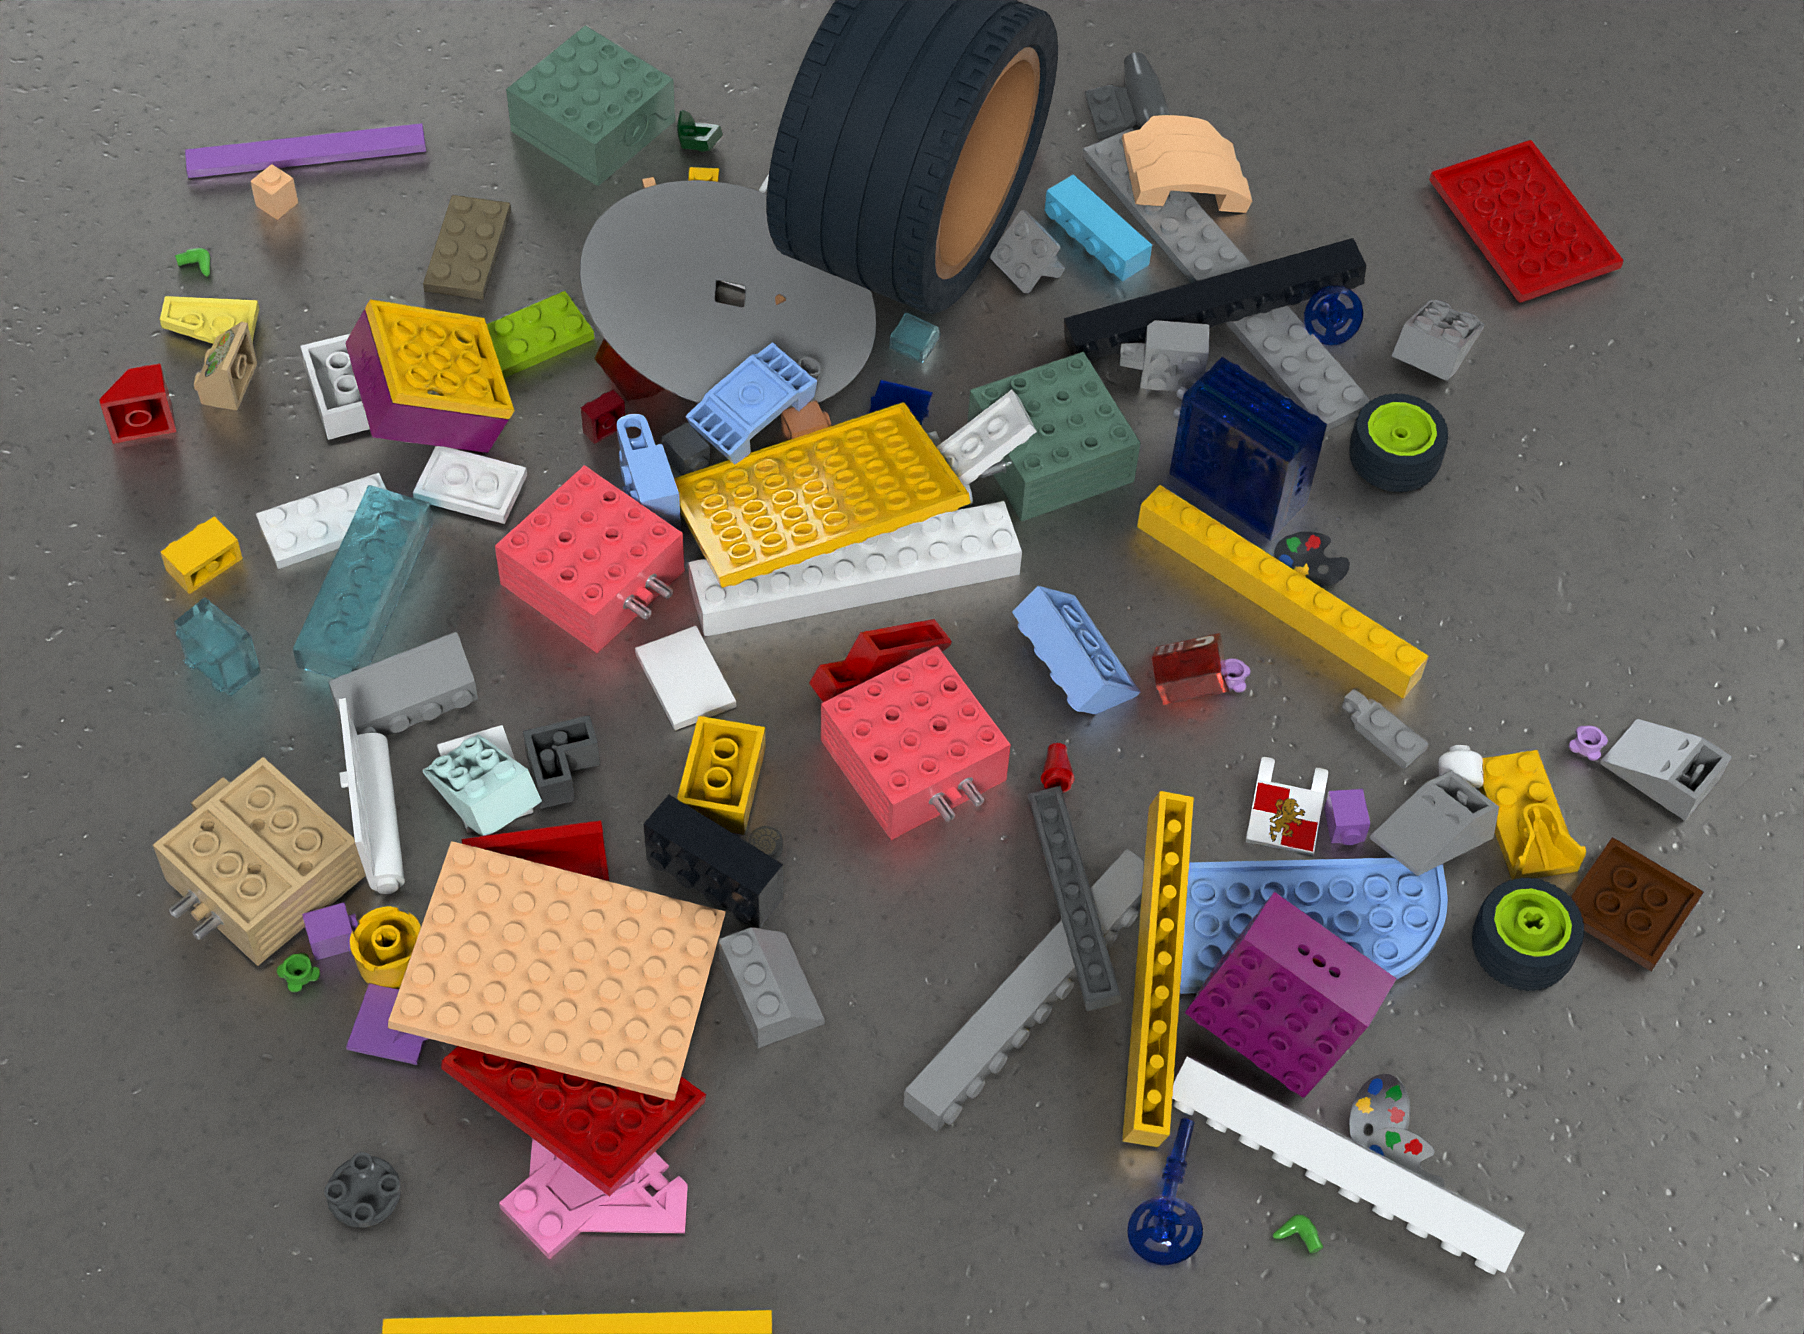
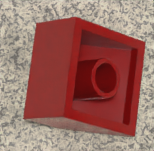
M160 363L128 369L99 399L113 444L177 432L172 402Z

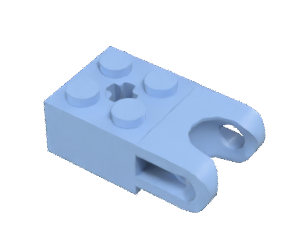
M628 414L619 418L617 421V437L621 448L619 451V461L625 486H622V491L681 531L679 492L663 445H655L648 421L643 415ZM637 427L642 433L639 437L630 439L627 436L626 429Z

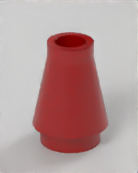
M1053 743L1047 748V757L1041 775V782L1045 789L1061 786L1062 793L1070 790L1075 777L1066 745Z

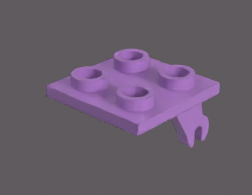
M369 983L346 1048L350 1051L417 1065L425 1041L429 1038L389 1029L388 1020L399 990Z

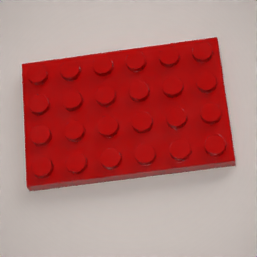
M1532 140L1433 171L1430 174L1429 181L1519 303L1621 269L1623 265V258Z
M457 1046L441 1063L443 1071L609 1197L705 1103L706 1099L704 1092L682 1076L675 1101L460 1046Z

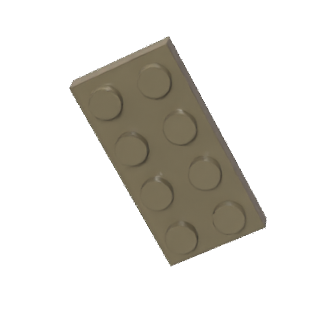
M458 195L451 196L423 282L424 292L484 300L511 213L509 202Z

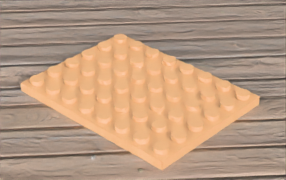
M451 841L390 1014L388 1028L675 1101L726 911Z

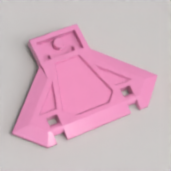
M532 1138L529 1178L501 1200L499 1205L500 1209L548 1259H551L581 1232L685 1234L688 1184L680 1176L669 1182L662 1175L669 1168V1165L654 1152L609 1197ZM650 1185L657 1191L653 1197L646 1191Z

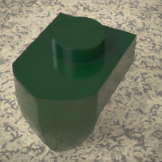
M680 110L677 133L681 147L700 152L710 151L723 136L721 126L695 123L689 112Z

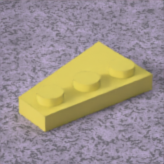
M165 296L160 323L164 329L214 344L217 336L240 322L248 323L253 342L259 313L258 300Z

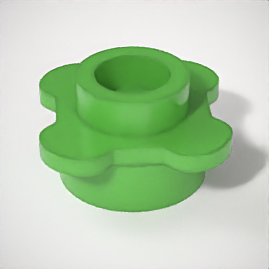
M298 953L286 958L284 963L278 966L277 974L280 978H284L287 981L288 989L291 992H299L308 982L319 979L320 970L318 967L311 965L308 954ZM301 970V974H295L296 971Z

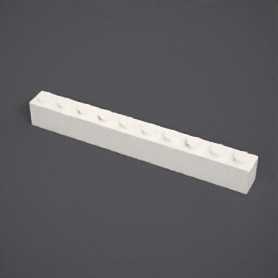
M1192 1056L1186 1057L1173 1083L1172 1099L1175 1100L1173 1106L1191 1116H1193L1194 1111L1208 1117L1205 1123L1224 1133L1229 1128L1241 1134L1238 1140L1253 1149L1258 1150L1260 1145L1274 1152L1271 1158L1290 1168L1293 1163L1307 1169L1305 1176L1322 1185H1325L1328 1180L1340 1186L1338 1193L1356 1203L1362 1198L1374 1204L1372 1211L1392 1221L1394 1216L1408 1222L1407 1230L1425 1239L1428 1234L1442 1240L1440 1247L1459 1257L1462 1252H1465L1477 1258L1474 1264L1495 1275L1497 1269L1503 1273L1506 1272L1525 1233V1229Z

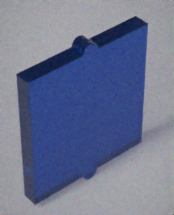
M880 380L875 396L871 397L869 413L904 402L922 426L924 419L929 417L928 408L933 392Z

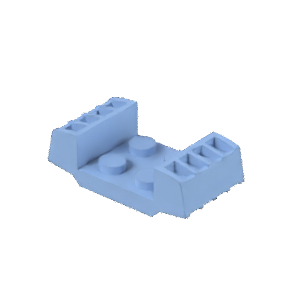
M772 342L759 353L748 357L709 390L702 401L686 415V418L699 434L735 465L751 453L750 439L785 409L792 405L799 412L815 396L817 380Z

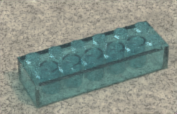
M368 485L293 647L298 668L335 679L371 664L433 525L429 502Z

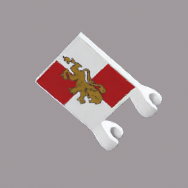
M1262 757L1245 842L1313 856L1328 770L1316 768L1312 777L1311 789L1308 790L1271 782L1275 760L1269 757Z

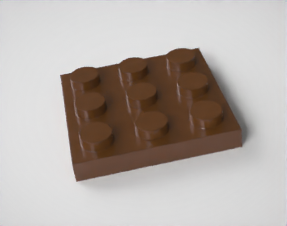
M1612 837L1571 898L1575 901L1576 906L1579 907V911H1581L1585 932L1652 972L1702 897L1704 891Z

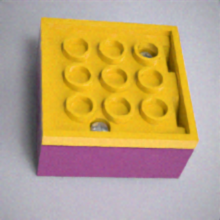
M370 299L345 342L372 438L488 453L509 421L508 419H510L515 411L485 318Z

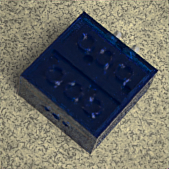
M1221 357L1188 390L1181 387L1177 391L1176 395L1182 399L1181 408L1177 407L1173 412V416L1179 421L1169 474L1271 541L1308 503L1327 423L1322 421L1317 415L1311 414L1297 405L1292 399L1278 393L1264 381L1250 375L1239 365Z

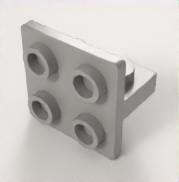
M1024 210L1018 213L990 256L992 261L1023 293H1030L1041 276L1059 278L1065 270L1058 262L1059 257L1057 253L1060 250V245Z

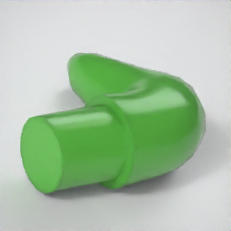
M193 248L186 250L187 252L175 255L179 267L198 262L202 274L206 277L210 275L211 257L206 249Z
M1294 1215L1273 1233L1275 1239H1283L1294 1233H1299L1310 1254L1323 1249V1245L1318 1237L1319 1232L1312 1221L1304 1215Z

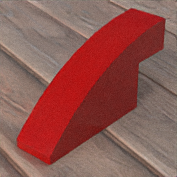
M935 619L860 632L845 660L819 665L809 684L822 702H825L936 646L943 652L950 647L952 641Z

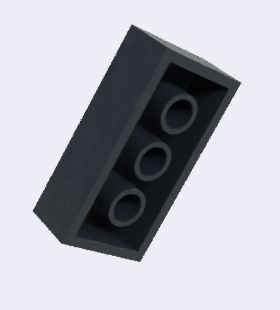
M670 794L643 824L646 859L649 864L658 871L665 870L675 876L676 880L685 888H694L699 891L712 905L717 907L721 905L731 911L734 917L741 923H750L756 928H761L784 899L782 863Z

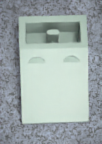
M479 734L464 740L459 747L447 755L436 758L431 765L422 770L427 779L465 823L481 836L492 835L542 802L528 769Z

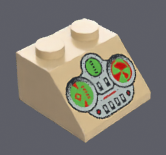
M240 322L217 336L212 348L206 351L203 369L196 374L194 380V389L198 391L201 404L238 410L257 365L248 323Z

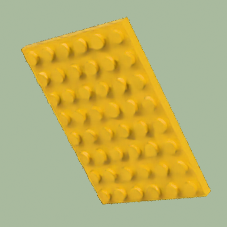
M904 402L751 452L735 465L730 460L674 478L679 492L680 512L721 588L738 585L744 580L759 575H767L774 570L792 564H800L806 559L821 554H829L836 549L854 543H862L868 538L883 533H891L898 528L916 522H924L930 517L945 512H953L960 507L971 504L969 492Z

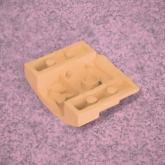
M1177 115L1152 116L1139 130L1123 134L1122 142L1135 204L1164 206L1170 191L1215 194L1219 211L1247 213L1252 203L1248 181L1242 176L1240 163L1236 159L1233 143L1222 137L1208 121Z

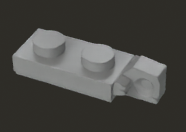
M1355 689L1344 697L1342 708L1351 714L1350 719L1355 724L1354 729L1401 768H1407L1427 750L1429 743L1379 702L1377 703L1372 698L1367 700L1364 695Z

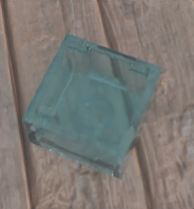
M204 597L174 621L177 631L175 634L180 640L183 649L185 665L191 670L197 668L212 681V687L217 692L221 693L224 691L231 697L261 672L251 635L207 598Z

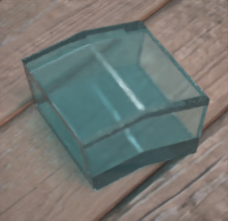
M905 312L898 326L890 335L889 348L923 364L941 336L939 327Z

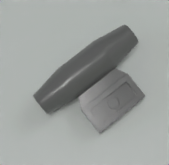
M1131 53L1125 58L1124 73L1126 87H1118L1111 84L1085 91L1098 140L1109 138L1132 128L1136 124L1140 129L1152 116L1170 115L1159 78L1143 53Z

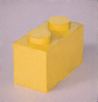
M215 516L205 523L197 525L191 532L179 540L171 542L165 549L160 551L166 571L188 594H191L243 559L238 539Z

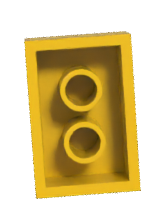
M698 716L677 799L731 833L745 835L766 749L765 727Z

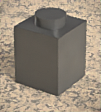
M688 422L661 437L668 462L680 476L710 466V445Z

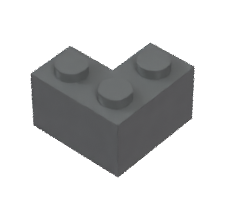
M590 715L524 730L525 751L535 787L542 800L540 802L541 809L575 801L570 772L600 765L598 742Z

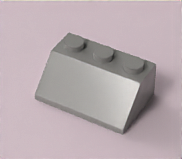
M751 927L718 939L719 960L758 1048L825 1024V1019L785 932Z

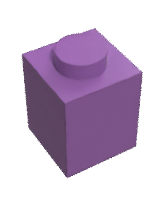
M1363 789L1329 791L1324 811L1331 844L1343 843L1345 845H1354L1359 842H1365L1370 827V820Z
M344 902L302 914L315 961L351 951L350 936L352 931L354 933L358 923L355 914H347Z

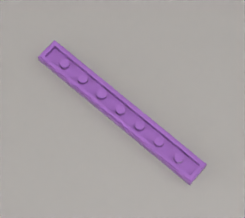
M420 123L185 149L186 171L188 178L265 170L271 164L277 168L419 153L426 152L423 124Z

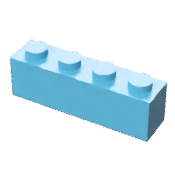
M1071 175L1046 190L1044 211L1048 217L1061 225L1070 237L1075 238L1082 244L1090 255H1094L1105 265L1110 273H1114L1122 282L1149 265L1152 244L1075 175Z

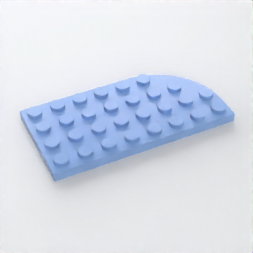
M1395 858L1189 862L1180 994L1197 993L1214 966L1273 892H1276L1392 976L1399 979L1414 970L1426 959L1438 941L1444 926L1448 896L1443 864L1417 876Z

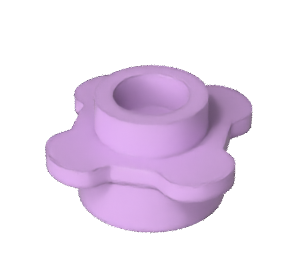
M1232 658L1220 661L1218 664L1219 674L1214 677L1215 685L1220 688L1225 686L1233 689L1235 692H1243L1246 689L1245 679L1251 672L1250 668L1238 659Z
M1577 727L1575 731L1576 737L1569 743L1570 750L1587 756L1589 760H1598L1601 757V748L1607 745V737L1597 727Z

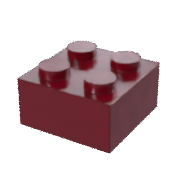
M614 389L603 393L600 397L580 407L583 433L593 444L617 432L618 419L626 415L625 401Z

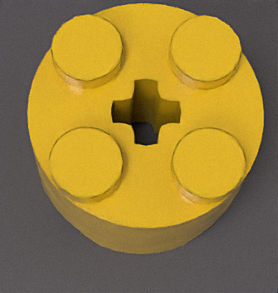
M385 906L371 910L359 920V925L354 933L352 931L350 936V948L359 973L368 984L400 989L421 929L420 923L414 915L399 911L397 907Z

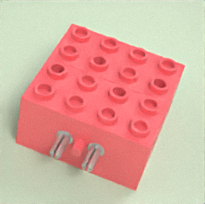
M585 465L495 545L500 584L597 654L637 616L644 620L648 619L651 615V610L647 606L659 595L666 599L670 598L673 594V589L669 586L685 571L683 533Z
M938 646L821 703L822 743L890 840L939 815L946 822H949L955 817V813L952 811L953 808L968 800H971L976 807L979 804H983L984 798L981 794L1007 780L1011 744Z

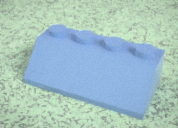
M1037 586L1012 611L1019 622V630L1031 640L1035 646V654L1047 664L1051 670V678L1063 688L1068 696L1066 698L1068 704L1077 712L1096 715L1135 698L1141 693L1075 595Z

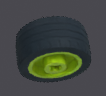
M1403 393L1378 396V398H1374L1365 404L1355 420L1350 438V460L1355 471L1366 482L1371 483V485L1393 492L1417 490L1432 481L1441 467L1448 444V427L1442 414L1430 403L1419 397Z
M1537 878L1508 880L1494 888L1479 909L1472 932V945L1475 957H1477V961L1484 968V971L1490 977H1493L1494 980L1499 981L1500 984L1512 987V989L1525 991L1546 989L1558 983L1572 968L1583 944V917L1575 901L1565 891H1562L1561 888L1556 887L1554 884H1550V882L1538 880Z

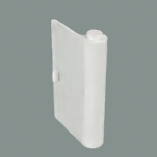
M346 698L339 699L347 771L340 772V781L342 788L349 787L355 844L371 889L378 891L380 894H392L402 887L405 879L388 740L379 733L357 735Z

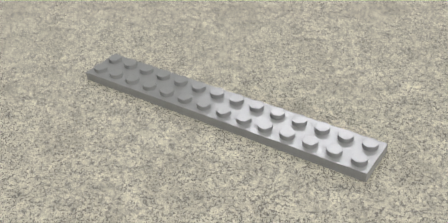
M1133 128L1083 149V158L1191 283L1253 266L1189 192L1170 191L1164 206L1135 204L1122 142L1123 134L1134 131ZM1288 305L1273 309L1268 313L1244 317L1239 321L1226 322L1228 327L1320 434L1356 418L1365 404L1369 403L1370 398Z

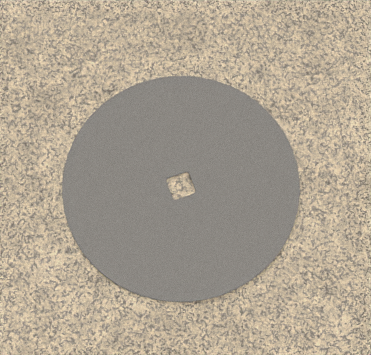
M702 180L676 181L650 186L626 196L606 210L589 232L582 250L580 260L582 294L587 309L604 339L618 355L647 379L674 394L700 403L709 390L748 357L759 353L772 342L793 361L803 356H809L820 363L822 376L817 382L815 396L810 401L817 400L818 403L832 397L853 381L864 367L872 351L876 334V309L871 290L781 254L776 249L768 229L766 214L767 194L729 183ZM716 281L744 286V307L716 302ZM781 294L786 298V301L776 305L775 296Z

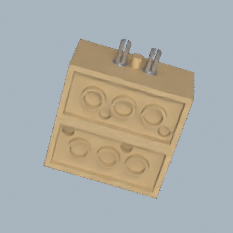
M264 757L153 844L165 880L183 896L180 901L169 909L170 914L174 918H178L194 906L195 909L191 911V914L197 921H200L203 917L207 918L192 931L196 939L202 940L212 930L217 928L257 966L305 927L302 914L329 907L366 876L354 837Z

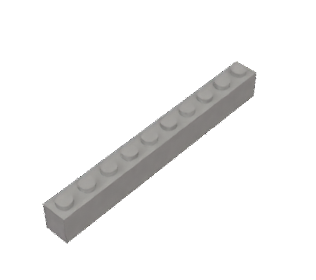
M1128 848L1090 888L1108 950L1115 943L1118 937L1117 932L1123 926L1128 928L1132 925L1139 914L1138 909L1141 907L1144 860ZM1062 919L905 1089L903 1106L938 1132L945 1123L950 1125L956 1120L962 1110L961 1105L968 1097L974 1099L981 1092L985 1085V1078L991 1072L996 1074L1002 1069L1008 1059L1007 1054L1013 1047L1019 1049L1030 1035L1029 1030L1036 1022L1042 1024L1052 1011L1053 1007L1051 1005L1058 998L1061 1000L1066 998L1075 984L1073 981L1077 978Z

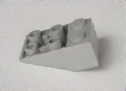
M1430 299L1404 324L1392 357L1448 381L1456 373L1484 328L1485 323L1478 321V317L1469 312L1460 313L1451 309V306L1442 300L1433 301Z
M1636 719L1604 756L1600 764L1686 821L1721 779L1732 756L1703 737Z
M1450 770L1423 784L1370 835V839L1415 875L1419 876L1493 839L1499 806Z

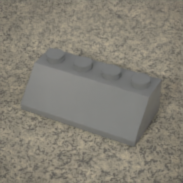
M457 632L328 681L336 716L341 727L339 699L346 698L357 735L379 733L386 736L391 733H399L409 726L424 720H433L442 713L455 708L466 707L471 702L478 700L475 680Z

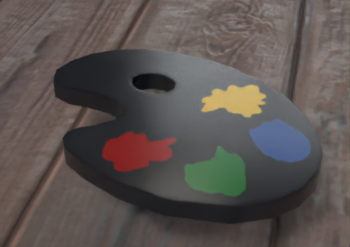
M1311 531L1297 532L1285 536L1278 542L1274 551V558L1320 587L1330 586L1341 581L1347 575L1350 566L1348 558L1326 557L1324 550L1331 542L1330 537ZM1326 565L1329 570L1325 574H1320L1318 567Z

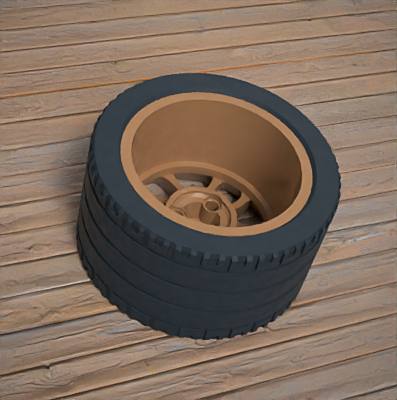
M835 0L819 26L801 63L786 102L774 144L767 184L766 214L768 229L776 249L785 256L838 276L927 314L939 313L958 301L975 281L998 244L1023 191L1042 138L1052 100L1058 63V36L1051 16L1044 10L1023 4L1017 0Z

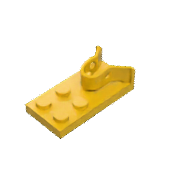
M1538 750L1482 758L1484 782L1479 791L1499 806L1495 835L1511 879H1533L1578 872L1586 855L1585 846H1580L1568 832Z

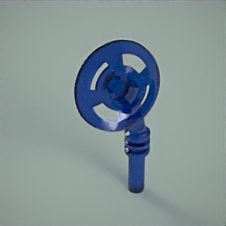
M1334 285L1319 290L1308 301L1304 311V325L1310 336L1313 334L1324 345H1339L1348 341L1357 333L1362 324L1364 315L1362 302L1356 293L1344 286ZM1340 293L1346 295L1351 300L1353 308L1346 309L1345 305L1338 300ZM1324 295H1327V296H1325V297L1316 305L1315 309H1313L1315 303H1316L1321 297H1323ZM1317 319L1326 328L1325 335L1318 333L1311 321ZM1352 319V322L1346 330H1344L1340 334H1336V331L1343 328L1348 322V320Z
M1187 1118L1181 1119L1172 1154L1166 1159L1165 1172L1162 1174V1179L1164 1180L1162 1195L1141 1203L1133 1211L1128 1221V1239L1133 1250L1144 1260L1158 1265H1172L1185 1261L1197 1251L1203 1238L1202 1220L1196 1209L1188 1202L1176 1198L1178 1186L1183 1184V1176H1185V1169L1188 1166L1185 1159L1195 1125L1193 1120ZM1174 1206L1183 1209L1186 1213L1179 1215L1174 1211ZM1146 1210H1149L1143 1219L1142 1229L1137 1230V1224L1141 1215ZM1154 1216L1153 1226L1148 1227L1150 1219ZM1176 1225H1182L1181 1231L1176 1236ZM1188 1226H1193L1191 1238L1182 1247L1180 1243L1186 1237ZM1151 1238L1159 1244H1167L1168 1252L1155 1251L1144 1243Z

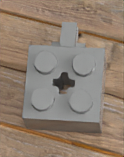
M1155 320L1147 325L1144 343L1121 344L1119 366L1141 370L1140 388L1178 391L1181 387H1184L1190 392L1200 393L1203 387L1209 355V325Z

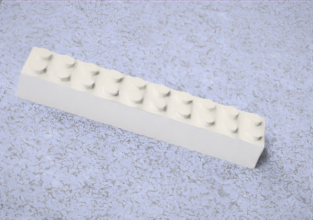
M1002 501L953 512H945L930 517L924 522H916L898 528L894 532L883 533L868 538L862 543H854L836 549L832 553L821 554L806 559L800 564H792L774 570L770 574L759 575L744 580L738 585L721 588L706 559L689 562V582L703 636L706 637L1020 575L1022 550L1006 504Z

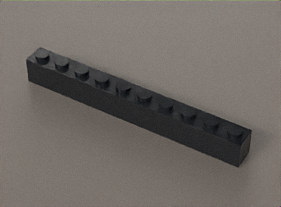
M1354 238L1066 317L1064 318V337L1072 355L1084 352L1088 360L1092 362L1104 356L1120 354L1121 344L1144 343L1147 325L1155 320L1207 324L1210 329L1219 324L1239 321L1244 317L1259 313H1268L1273 309L1287 305H1296L1312 298L1325 297L1330 293L1345 289H1354L1364 284L1367 265Z

